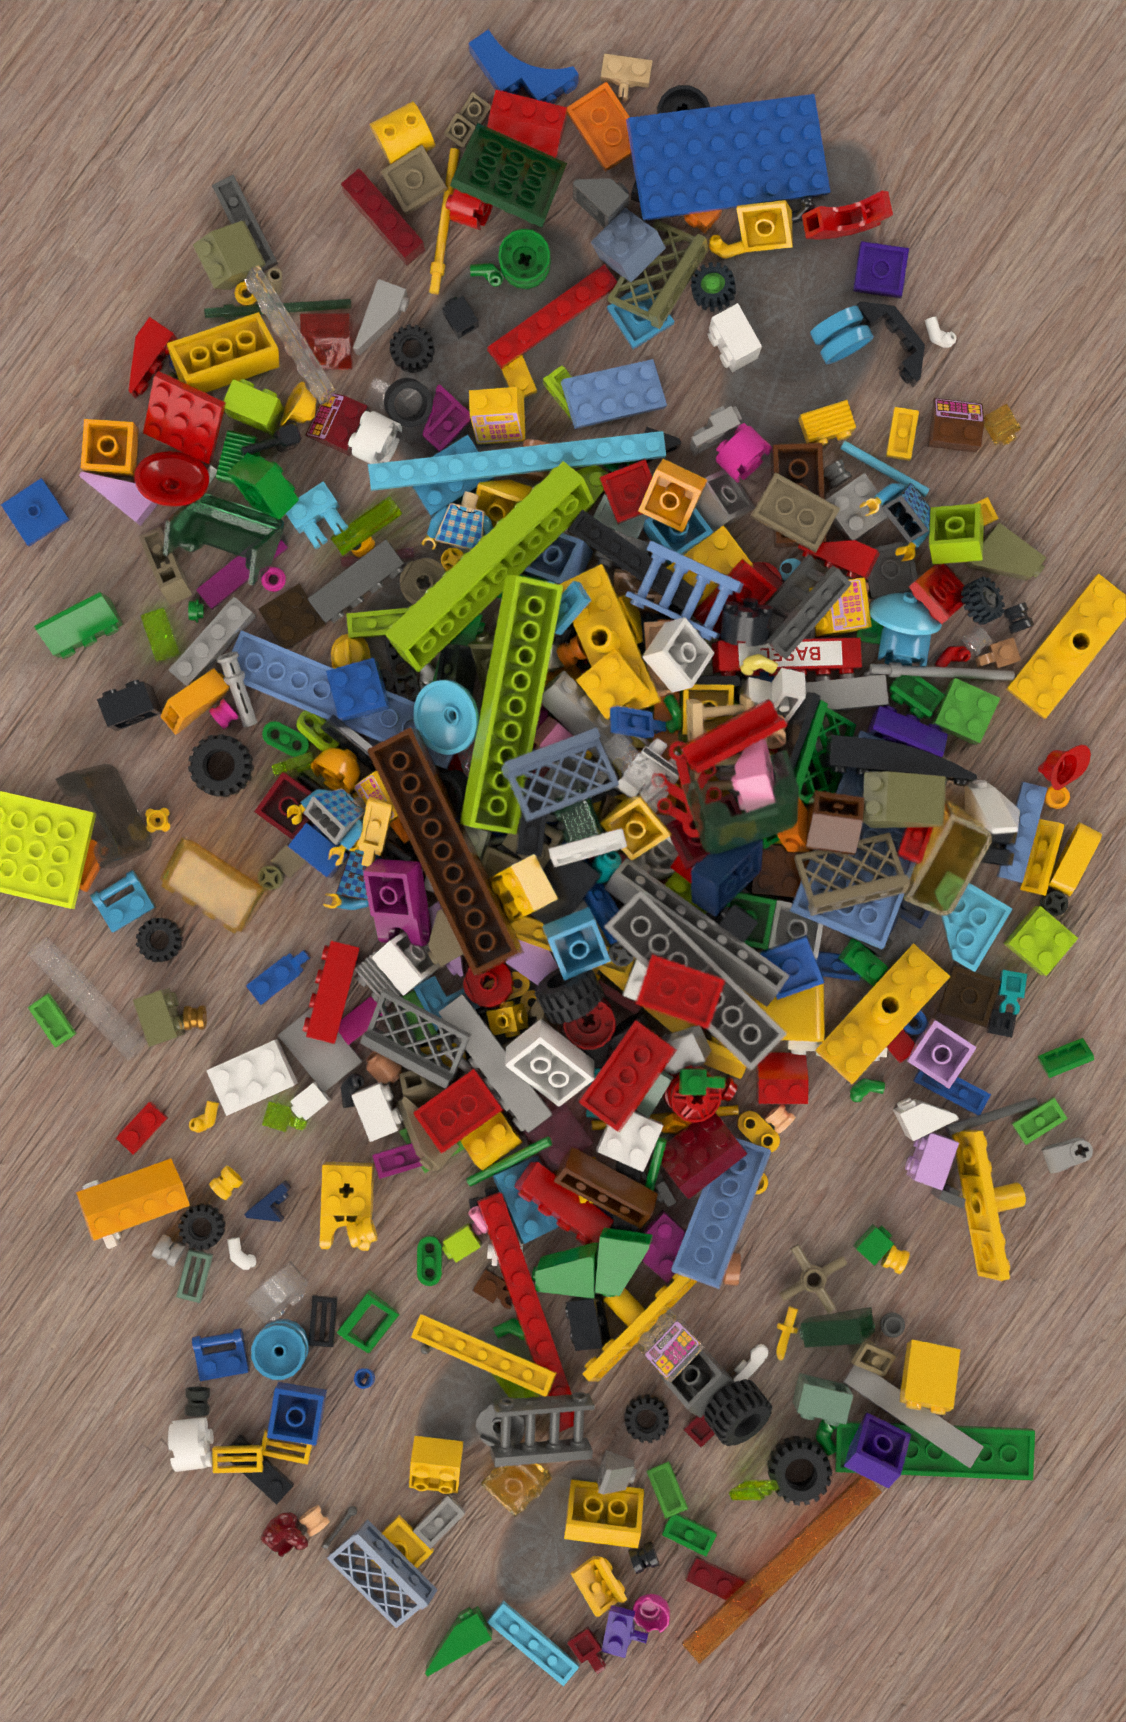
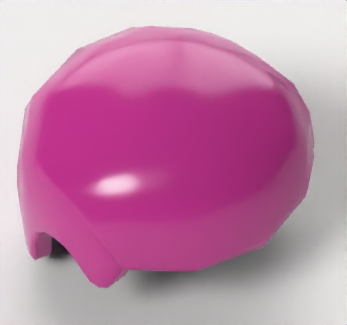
M645 1594L636 1599L633 1604L636 1624L645 1629L646 1632L652 1630H659L660 1633L668 1627L670 1619V1608L667 1601L657 1594Z

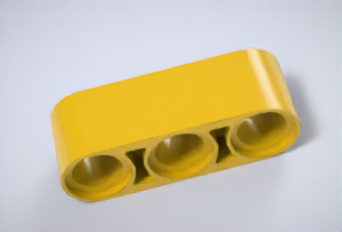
M1080 822L1076 825L1052 871L1049 887L1067 896L1072 895L1102 838V833Z

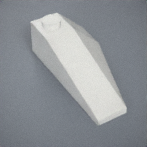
M976 780L972 782V785L964 786L965 814L992 834L1018 832L1020 810L1001 792L985 780Z

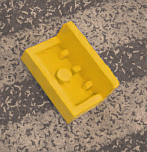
M712 1036L711 1040L706 1039L711 1052L706 1058L704 1065L741 1079L746 1067L716 1037Z
M592 1556L570 1574L594 1615L600 1617L611 1608V1605H615L617 1602L624 1603L627 1598L624 1594V1586L618 1579H615L611 1572L613 1568L609 1561L603 1557Z

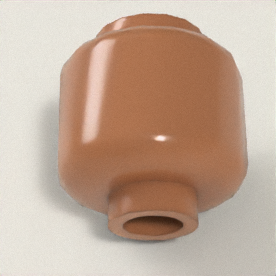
M375 1051L366 1060L368 1063L367 1071L379 1083H395L400 1078L399 1074H402V1065Z

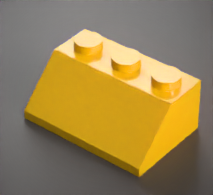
M571 1480L564 1539L638 1548L642 1527L644 1489L627 1487L626 1490L601 1494L598 1493V1483Z

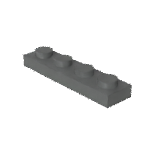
M234 175L213 184L212 187L230 223L234 224L245 221L266 263L264 267L255 272L256 275L277 265V260Z

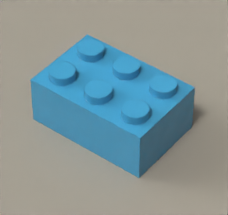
M467 435L433 457L478 452V450ZM494 477L419 485L412 486L432 518L443 507H449L450 503L457 505L462 503L464 491L476 494L479 482L495 480Z

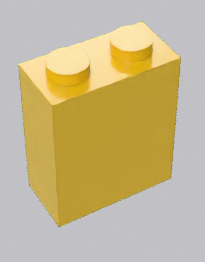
M917 1340L909 1341L906 1346L899 1402L906 1403V1407L909 1409L921 1410V1407L931 1409V1413L945 1415L946 1412L954 1409L961 1349Z

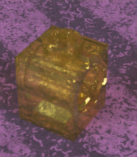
M1008 404L1001 406L984 417V427L995 446L1003 443L1005 446L1017 439L1016 434L1021 430V427Z

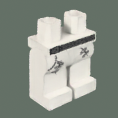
M658 738L649 747H644L624 776L619 780V786L615 787L626 796L635 797L646 782L649 781L650 783L640 796L655 814L658 811V801L666 798L669 793L663 789L655 788L652 785V777L655 774L661 773L674 785L679 778L676 761L671 758L668 762L661 757L668 745ZM675 752V755H677V756H680V755H681L680 753ZM657 777L655 780L656 785H663L664 778Z

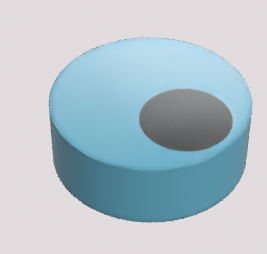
M789 558L782 562L779 572L784 582L800 565L801 562L799 560Z

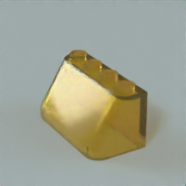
M945 799L944 827L933 828L922 863L915 864L909 880L910 886L903 896L904 900L940 916L951 914L991 845L992 836L990 832L958 805Z
M182 837L178 842L160 877V880L163 882L161 885L163 888L171 893L179 892L183 895L182 900L193 907L196 904L204 909L202 912L204 915L212 920H215L216 917L225 922L223 927L234 934L237 930L239 932L245 931L270 893L269 890L261 887L259 883L186 837Z

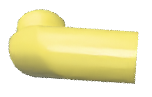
M755 654L746 657L740 669L746 675H752L754 670L760 668L773 674L778 663L761 654Z

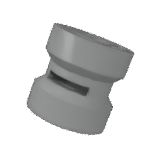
M163 1234L152 1256L156 1259H164L168 1265L175 1267L186 1245L181 1242L175 1243L171 1241V1237Z

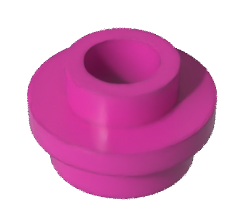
M270 567L263 572L261 582L268 591L277 592L285 586L286 576L281 569ZM272 576L278 577V582L276 584L270 583V578Z

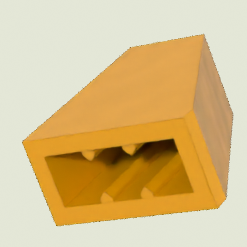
M215 668L167 700L160 717L175 735L180 733L226 695L229 686L224 682L223 678L225 676L218 673Z

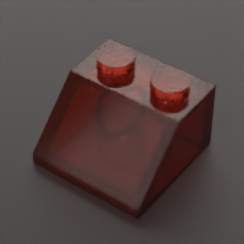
M300 314L303 369H353L352 319L350 314Z

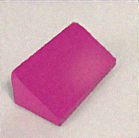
M372 996L341 1020L338 1032L348 1045L368 1030L377 1006V1002Z

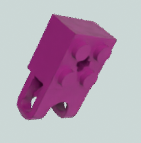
M377 859L363 870L370 915L375 920L378 940L381 943H388L399 935L401 928L407 933L412 945L426 946L430 941L432 928L421 863Z

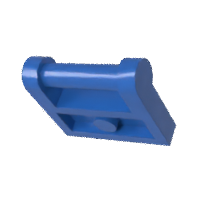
M241 1328L234 1329L232 1333L201 1338V1336L192 1337V1346L195 1352L200 1381L238 1375L250 1371ZM232 1342L236 1344V1348L204 1354L203 1348Z

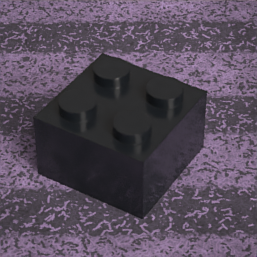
M134 680L125 684L126 688L119 691L116 689L108 690L102 693L103 697L97 699L107 727L116 731L162 714V709L153 686L144 681Z

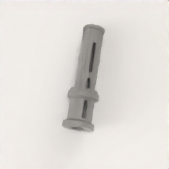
M229 652L219 656L217 662L221 663L225 675L223 678L224 682L230 686L242 726L249 727L255 725L258 721L243 681L245 679V672L241 671L237 659L239 657L238 652Z

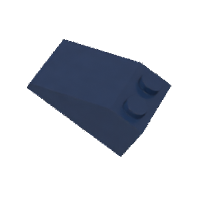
M757 837L711 853L701 862L695 863L691 870V902L716 916L761 872L763 839Z

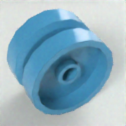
M858 306L846 308L830 316L811 330L810 335L815 345H825L820 354L826 364H832L844 359L873 339L874 336L869 326L859 325L863 320V315Z
M289 1319L274 1320L267 1323L255 1337L251 1347V1359L255 1368L263 1376L272 1380H284L293 1376L301 1369L309 1353V1339L306 1331L298 1323ZM282 1347L283 1350L279 1352L276 1348Z

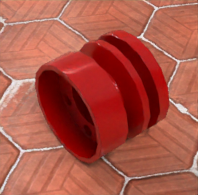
M602 996V1000L598 1005L586 1014V1016L592 1014L593 1021L588 1020L585 1023L584 1016L574 1021L563 1023L567 1038L575 1046L581 1049L594 1050L604 1046L611 1039L615 1031V1017L610 1003L604 996Z
M692 1065L684 1067V1069H704L701 1066L692 1067ZM668 1072L674 1078L662 1098L680 1118L696 1123L705 1121L714 1115L722 1099L721 1088L706 1087V1095H696L694 1098L692 1095L679 1094L680 1072L676 1074Z

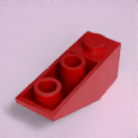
M150 316L135 336L128 392L135 399L139 394L143 395L149 386L148 381L162 369V361L167 354L170 355L167 343L178 340L173 332Z
M856 540L823 542L816 553L800 544L798 546L799 550L803 552L802 556L804 558L809 554L815 560L820 559L824 561V566L829 569L834 566L847 571L846 576L851 579L865 578V580H868L880 555L878 550Z

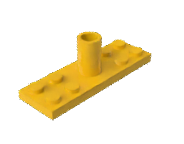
M604 565L596 566L558 584L563 586V593L573 581L580 582L591 599L589 604L573 621L591 667L615 648L647 687L646 690L625 707L644 710L661 702ZM608 635L606 644L602 646L603 638Z
M1098 573L1015 676L1014 680L1011 681L1006 690L1040 717L1046 719L1125 620L1126 595ZM1073 639L1078 643V649L1074 647Z
M913 943L815 1051L847 1081L853 1084L950 978V975ZM882 1006L887 1007L890 1010L891 1014L886 1013L882 1009Z
M967 1129L952 1134V1139L959 1143L955 1155L963 1198L966 1199L964 1204L977 1274L981 1277L999 1281L1010 1279V1263L1005 1254L1004 1246L1006 1242L1001 1232L998 1212L1023 1207L1026 1203L1025 1192L1018 1182L993 1188L991 1178L992 1166L986 1151L987 1139L983 1135V1131Z
M675 1274L672 1277L675 1281L669 1287L663 1286L655 1294L657 1299L647 1309L626 1288H624L620 1296L605 1297L603 1301L628 1328L616 1340L613 1338L603 1346L604 1352L598 1358L594 1356L587 1362L583 1376L588 1381L599 1382L698 1281Z

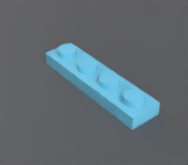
M504 1600L488 1618L487 1623L562 1686L567 1683L579 1668L578 1662Z

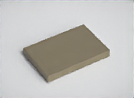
M775 472L751 517L816 553L840 508Z

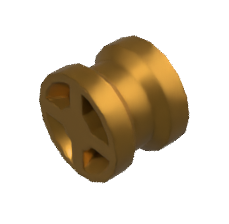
M200 1005L197 1008L184 1006L183 1024L185 1030H191L194 1027H198L200 1030L206 1029L207 1012L205 1005Z

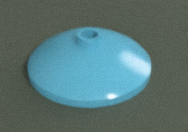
M911 592L883 595L874 599L869 606L870 616L876 622L901 633L930 635L938 632L942 626L938 620H935L930 615L928 608L921 601H918Z
M450 680L434 681L420 691L414 704L413 716L415 727L419 730L424 743L432 750L446 755L456 754L467 749L476 737L479 723L478 709L471 694L462 685Z

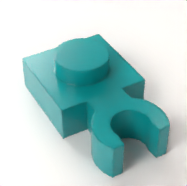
M1002 970L998 995L1005 996V999L1001 1002L999 1011L1004 1013L1006 1005L1010 1004L1013 1007V1015H1017L1020 1011L1017 998L1023 999L1025 997L1027 974Z

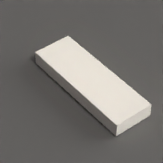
M618 829L551 848L549 853L554 867L622 849L627 844L623 830Z

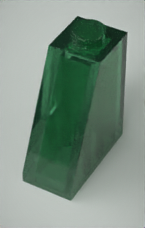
M871 1307L808 1317L801 1323L799 1328L800 1338L804 1340L805 1348L862 1344L876 1332Z

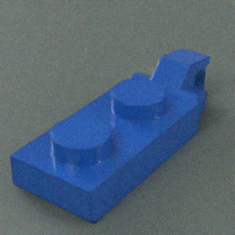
M621 706L610 708L611 733L647 739L654 737V734L659 732H666V722L653 720L652 712Z
M305 950L295 957L290 953L252 980L246 987L259 1004L262 1005L300 976V973L304 971L301 965L308 961L310 956Z

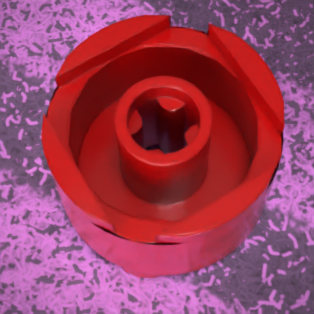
M457 189L454 190L453 195L450 194L446 201V209L450 210L449 218L451 221L477 230H481L480 225H486L493 209V205L484 203L480 199L462 193Z

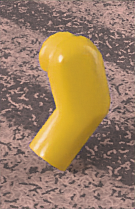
M713 235L709 239L708 246L710 251L723 259L745 253L742 241L728 245L722 241L719 235Z
M207 1101L205 1113L190 1120V1130L200 1133L212 1127L216 1121L219 1103Z

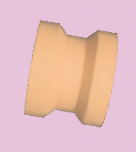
M778 1104L765 1117L767 1123H772L775 1126L774 1130L778 1134L784 1131L796 1118L792 1113H788L785 1110L786 1106L784 1104Z
M319 1505L309 1509L298 1520L302 1525L306 1526L310 1537L317 1534L330 1522L327 1517L322 1515Z

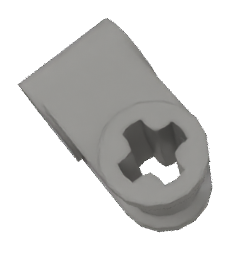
M1076 1137L1046 1146L1042 1149V1153L1049 1172L1052 1174L1088 1161L1092 1157L1093 1148L1084 1139ZM1077 1145H1081V1146L1085 1147L1084 1149L1081 1150V1152H1082L1081 1155H1079V1154H1077L1076 1152H1074V1151L1078 1150Z

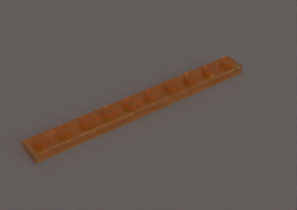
M860 1475L682 1642V1645L700 1664L882 1493L872 1480Z

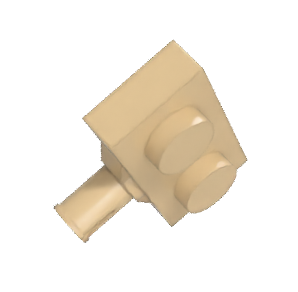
M604 54L601 81L611 82L619 86L618 100H622V93L624 92L623 101H627L629 88L635 86L649 88L652 60Z

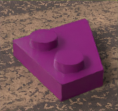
M440 384L436 388L432 412L428 417L422 434L423 438L438 452L444 450L471 422L470 412Z

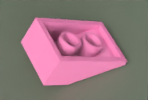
M764 738L744 749L735 764L736 775L732 776L734 790H739L741 794L738 795L740 809L746 811L748 819L778 813L773 764Z

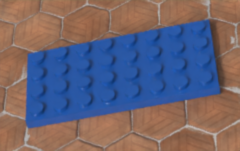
M815 94L630 117L626 120L643 221L737 208L740 205L788 201L809 196H823L831 193Z

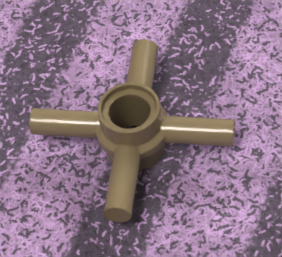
M794 1245L790 1249L802 1268L800 1281L779 1292L783 1301H786L806 1289L809 1292H816L827 1313L834 1311L836 1307L824 1286L828 1275L847 1265L845 1258L842 1255L821 1268L817 1265H811L800 1245ZM811 1273L819 1274V1280L815 1284L807 1283V1277Z

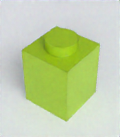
M467 1223L444 1238L442 1249L448 1259L453 1258L455 1262H458L479 1249L482 1243L473 1232L470 1223Z

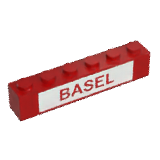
M861 638L803 639L787 659L781 657L768 643L752 647L745 646L746 642L737 641V645L725 641H717L711 644L714 652L712 656L713 674L721 673V676H736V673H743L740 669L743 660L755 654H761L778 663L773 674L768 672L769 676L772 677L776 676L781 668L805 673V675H807V671H815L816 675H829L830 671L839 670V674L843 675L854 674L855 669L862 667ZM760 668L754 670L752 675L745 674V677H758L760 672L767 671Z

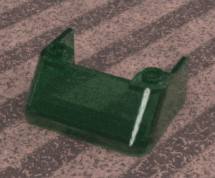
M204 494L199 500L181 506L166 519L163 555L168 556L178 546L186 551L194 552L204 545H208L247 558L245 566L250 570L248 584L254 585L270 569L283 534L284 521L260 511Z
M786 750L770 755L778 781L773 787L776 802L731 817L725 804L718 801L705 804L698 780L682 785L705 851L710 854L722 853L786 831L796 825L798 820L799 787Z

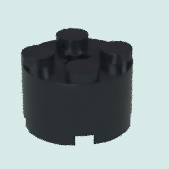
M744 598L743 602L740 603L726 601L722 609L721 639L737 645V641L746 642L745 646L750 647L767 644L766 641L770 638L773 607L760 605L758 600L754 598Z

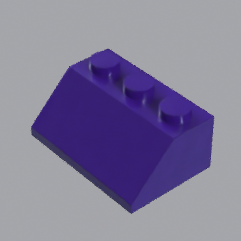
M887 705L879 706L875 710L866 732L885 741L907 745L941 758L945 751L948 736L947 733L942 732L943 729L934 724H929L928 726L922 724L919 718L912 715H906V717L900 715L895 708Z

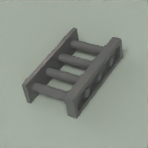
M809 554L765 604L773 607L770 638L766 642L784 659L789 657L852 584L834 566L826 574H823L825 570ZM817 581L818 583H817V584L813 587V589L808 593L807 591L809 590V588H811V587L814 585V583ZM801 600L799 605L793 611H791L793 607ZM783 619H785V621L779 626V628L777 630H774L780 624V622Z
M575 1392L571 1395L518 1399L505 1397L500 1400H492V1407L496 1417H501L500 1444L490 1445V1455L495 1467L592 1459V1447L588 1439L583 1438L584 1410H595V1405L589 1393ZM574 1411L573 1438L559 1440L560 1412ZM550 1413L549 1440L535 1442L536 1414ZM526 1415L525 1441L523 1443L510 1444L511 1416Z

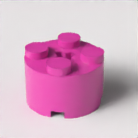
M745 423L735 430V435L729 441L727 439L724 440L716 449L719 453L716 456V462L737 483L740 482V477L743 480L748 478L763 463L761 460L762 455L765 453L768 456L772 449L751 426H747Z

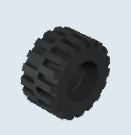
M224 734L207 736V739L200 740L197 747L194 746L192 749L193 755H189L188 760L191 762L190 766H188V770L192 774L190 777L197 784L196 786L205 793L217 797H230V795L240 793L241 789H245L248 786L246 785L248 780L251 781L252 779L251 772L254 771V765H252L253 758L248 752L249 749L239 740ZM224 751L233 757L235 763L234 771L227 779L216 780L209 774L208 763L214 754Z
M558 968L539 982L534 994L547 1019L551 1023L562 1024L581 1018L593 1010L602 1000L604 992L592 969L564 980Z
M742 1379L726 1386L712 1398L705 1409L704 1420L723 1445L735 1446L749 1440L764 1427L772 1414V1405L752 1380Z
M794 1436V1440H789L788 1437L784 1439V1444L778 1443L775 1446L776 1451L772 1450L770 1453L771 1459L768 1460L767 1466L772 1487L775 1489L776 1494L779 1497L782 1496L784 1501L788 1503L793 1501L794 1505L800 1506V1502L809 1505V1500L812 1499L817 1502L820 1500L819 1495H825L827 1492L826 1486L831 1484L830 1476H832V1470L826 1453L817 1442H811L810 1438L804 1437L803 1440L799 1436ZM806 1459L812 1462L814 1467L811 1476L802 1482H793L787 1479L785 1471L792 1461Z

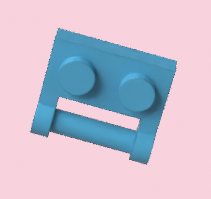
M134 870L127 872L126 877L99 893L96 891L90 895L112 933L156 908ZM131 884L133 885L135 891L107 907L104 900Z

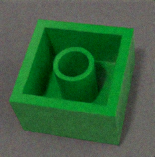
M247 453L227 473L251 508L278 520L299 501L294 492L295 487L284 478L282 468L274 461L269 462L261 456L256 457Z
M740 892L727 904L732 908L735 903L759 920L756 927L744 943L746 945L768 949L777 898Z

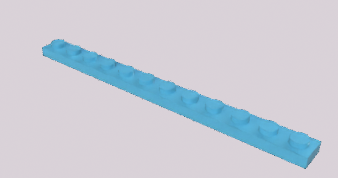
M660 431L368 464L371 491L551 471L563 461L571 468L665 458L666 450L664 433Z

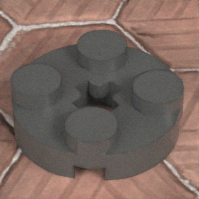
M492 1400L481 1409L476 1421V1429L481 1434L480 1438L488 1446L500 1444L501 1429L497 1427L498 1423H496L501 1421V1417H496L492 1407ZM526 1415L511 1416L510 1444L520 1443L523 1439Z

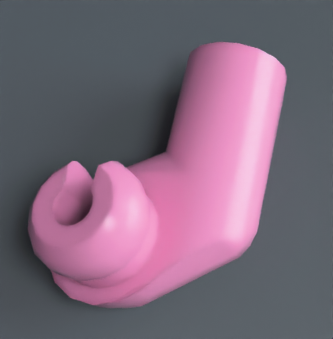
M479 1207L471 1208L468 1215L475 1222L472 1224L473 1232L476 1235L487 1233Z

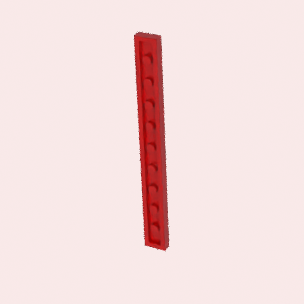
M501 1192L478 1200L480 1212L533 1363L557 1373L548 1396L571 1395V1390ZM574 1411L560 1412L559 1432L574 1426Z

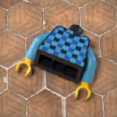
M892 483L877 493L875 499L871 498L862 502L859 508L868 505L870 511L865 516H869L879 510V504L882 505L883 511L909 543L908 546L898 547L895 554L896 556L904 554V558L901 561H909L915 557V548H919L930 533L931 508L921 496L920 491L912 483H908L905 486Z

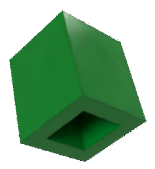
M872 1224L853 1246L875 1266L894 1243L889 1239L892 1234L882 1225L877 1228Z

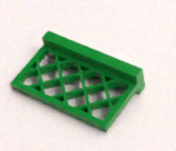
M820 700L788 787H777L776 791L782 796L798 795L806 806H808L814 791L835 793L842 774L831 772L832 768L821 766L818 755L825 753L826 756L827 737L825 733L831 730L833 735L840 736L838 726L843 725L847 727L844 736L853 737L856 729V724L827 707L828 703ZM825 715L827 716L830 726L824 728L822 724ZM819 736L823 748L817 751L815 744ZM812 759L816 771L809 773L808 767ZM830 769L832 776L829 783L826 782L823 773ZM817 775L821 787L815 790L811 778ZM804 782L808 790V794L805 796L800 794Z

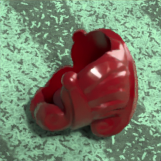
M291 1512L281 1513L273 1518L266 1525L260 1537L261 1541L272 1551L278 1552L280 1557L290 1552L293 1547L299 1551L308 1547L307 1538L298 1529V1517Z

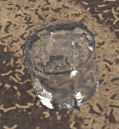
M979 625L974 626L969 635L965 634L961 638L964 645L975 656L982 653V648L988 647L993 643L990 636Z

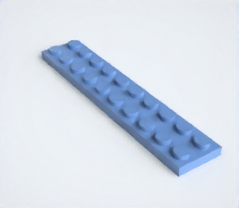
M242 630L240 631L232 652H238L239 654L237 659L241 671L245 672V679L243 681L246 686L322 718L328 719L333 714L338 717L326 671L333 668ZM386 691L391 709L345 721L344 723L353 731L383 742L410 727L416 729L413 716L415 702ZM426 745L434 764L448 770L454 754H441Z

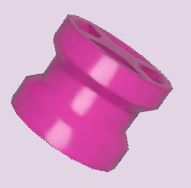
M224 698L220 701L219 706L209 710V713L224 730L228 727L230 721L239 718V715Z

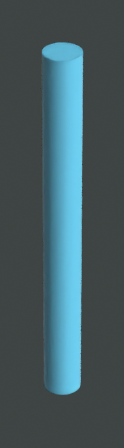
M844 441L840 448L904 486L912 483L923 497H926L930 490L928 487L847 441Z

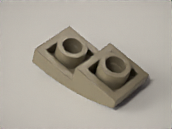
M472 92L461 111L455 114L444 134L462 148H465L477 123L483 124L489 116L492 105L475 92Z

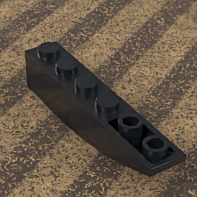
M831 735L827 738L825 768H832L831 772L846 773L847 770L856 771V775L864 776V772H899L945 776L947 781H954L953 785L968 786L969 783L977 780V775L937 755L907 745L883 740Z

